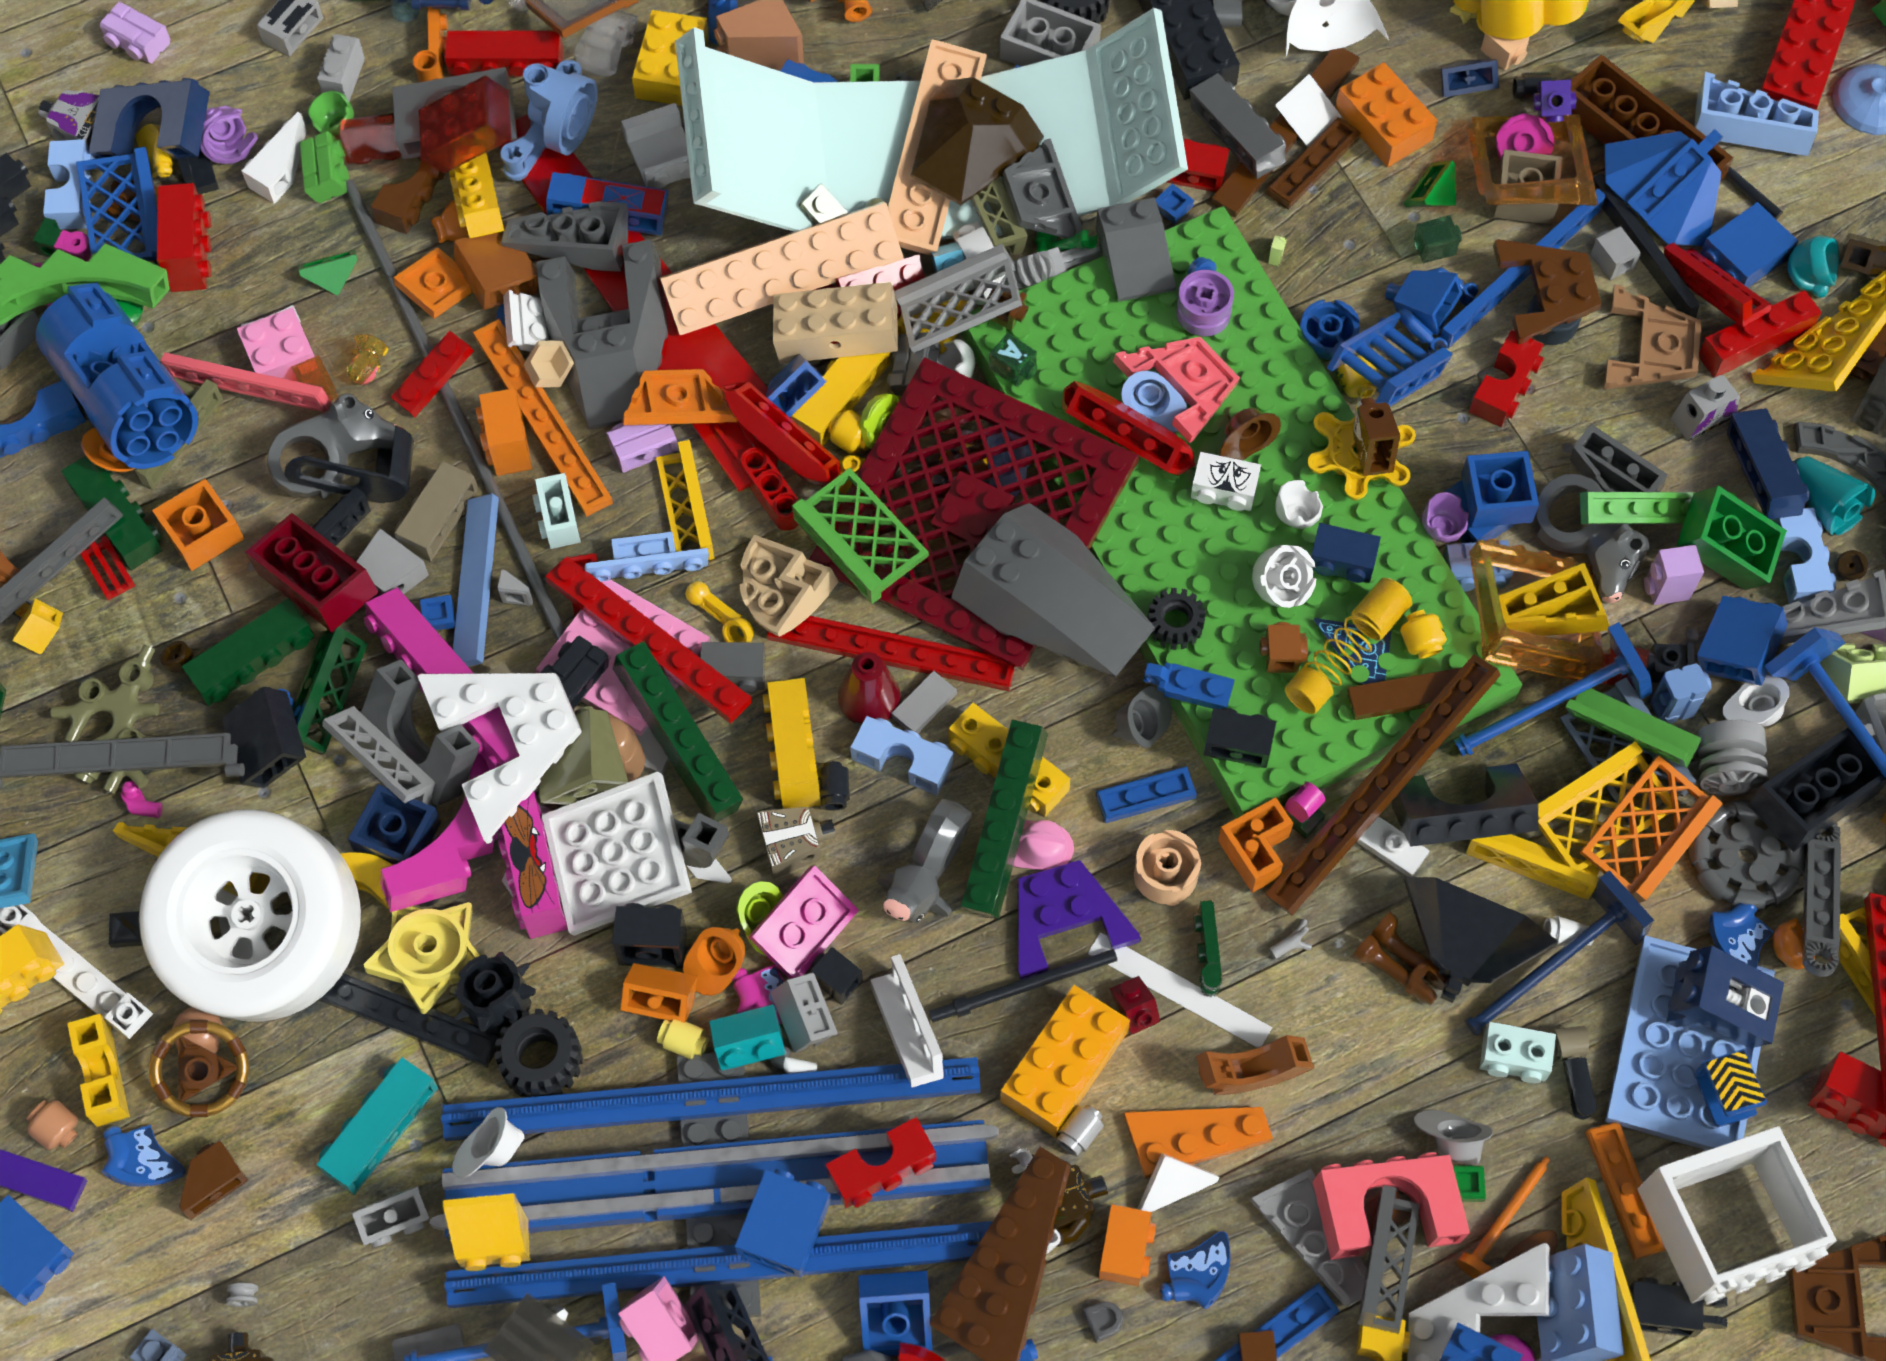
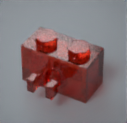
M394 113L341 120L339 133L347 163L355 162L358 165H362L376 159L384 158V160L391 161L402 156L396 142Z

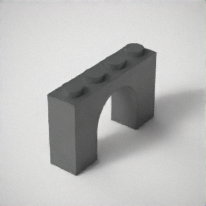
M506 67L392 87L396 142L403 159L431 155L430 127L433 119L442 110L458 104L472 105L481 110L482 127L489 144L517 139L513 90Z
M400 659L376 670L361 713L435 782L431 801L437 807L462 794L463 788L461 784L465 783L468 779L480 745L461 724L435 735L431 749L421 740L412 719V704L420 681Z

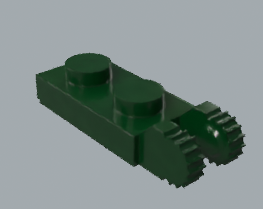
M1209 900L1200 901L1198 912L1193 913L1194 931L1200 932L1201 943H1197L1198 963H1204V968L1201 970L1199 978L1200 989H1202V992L1207 997H1215L1218 991H1220L1222 973L1214 902Z

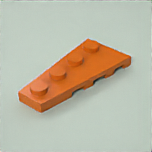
M1262 1107L1124 1112V1119L1144 1179L1152 1176L1161 1153L1194 1165L1269 1143L1273 1139Z

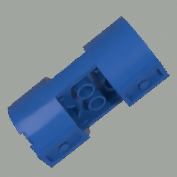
M97 282L68 286V294L54 301L45 310L36 328L38 348L66 388L77 397L84 407L89 421L116 458L125 462L128 467L137 469L153 468L171 461L175 458L173 453L180 449L184 443L189 445L196 433L198 414L195 406L166 367L160 363L146 344L141 333L111 295L104 292Z

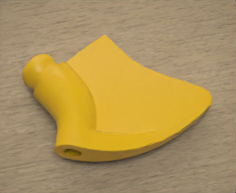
M147 124L142 127L136 134V141L139 148L146 147L152 178L156 176L165 178L172 174L171 167L173 163L172 156L157 148L160 125Z

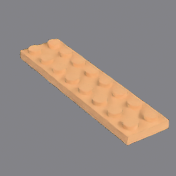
M931 39L888 204V210L900 248L930 256L931 252L938 251L950 199L910 176L931 98L946 80L974 77L980 81L987 54Z
M884 201L660 277L678 333L683 335L773 304L774 294L815 290L835 283V278L878 266L882 267L904 258L887 204Z

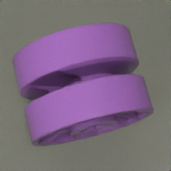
M1199 270L1185 277L1179 288L1176 311L1180 325L1189 333L1197 336H1212L1224 330L1230 321L1234 299V289L1231 282L1224 275L1213 270Z

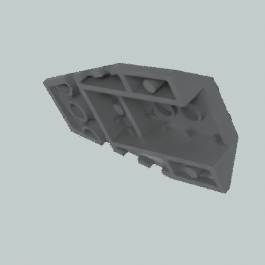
M1030 503L1002 515L964 561L951 596L954 601L999 633L1020 638L1025 643L1046 648L1062 657L1067 656L1077 660L1080 664L1114 677L1119 674L1155 629L1153 624L1079 537Z

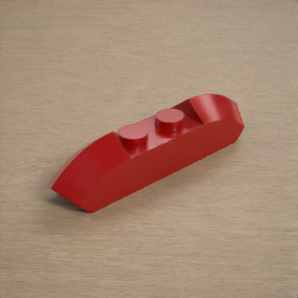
M1073 381L1064 388L1062 408L1067 414L1168 473L1180 475L1195 466L1191 447L1176 434L1110 395L1086 384Z
M737 382L721 387L728 409L742 428L751 432L757 441L763 443L774 452L776 457L781 462L790 466L791 470L800 478L814 485L825 487L841 475L839 460L750 382Z

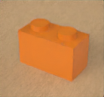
M633 963L623 982L620 1011L685 1023L694 1005L697 976Z
M1111 1204L1098 1279L1139 1287L1141 1276L1148 1277L1151 1257L1145 1256L1146 1244H1153L1156 1224L1150 1223L1152 1212Z

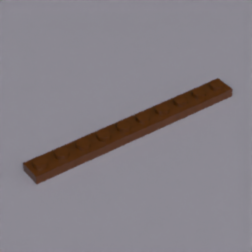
M1473 654L1266 892V896L1293 916L1501 676L1499 670Z

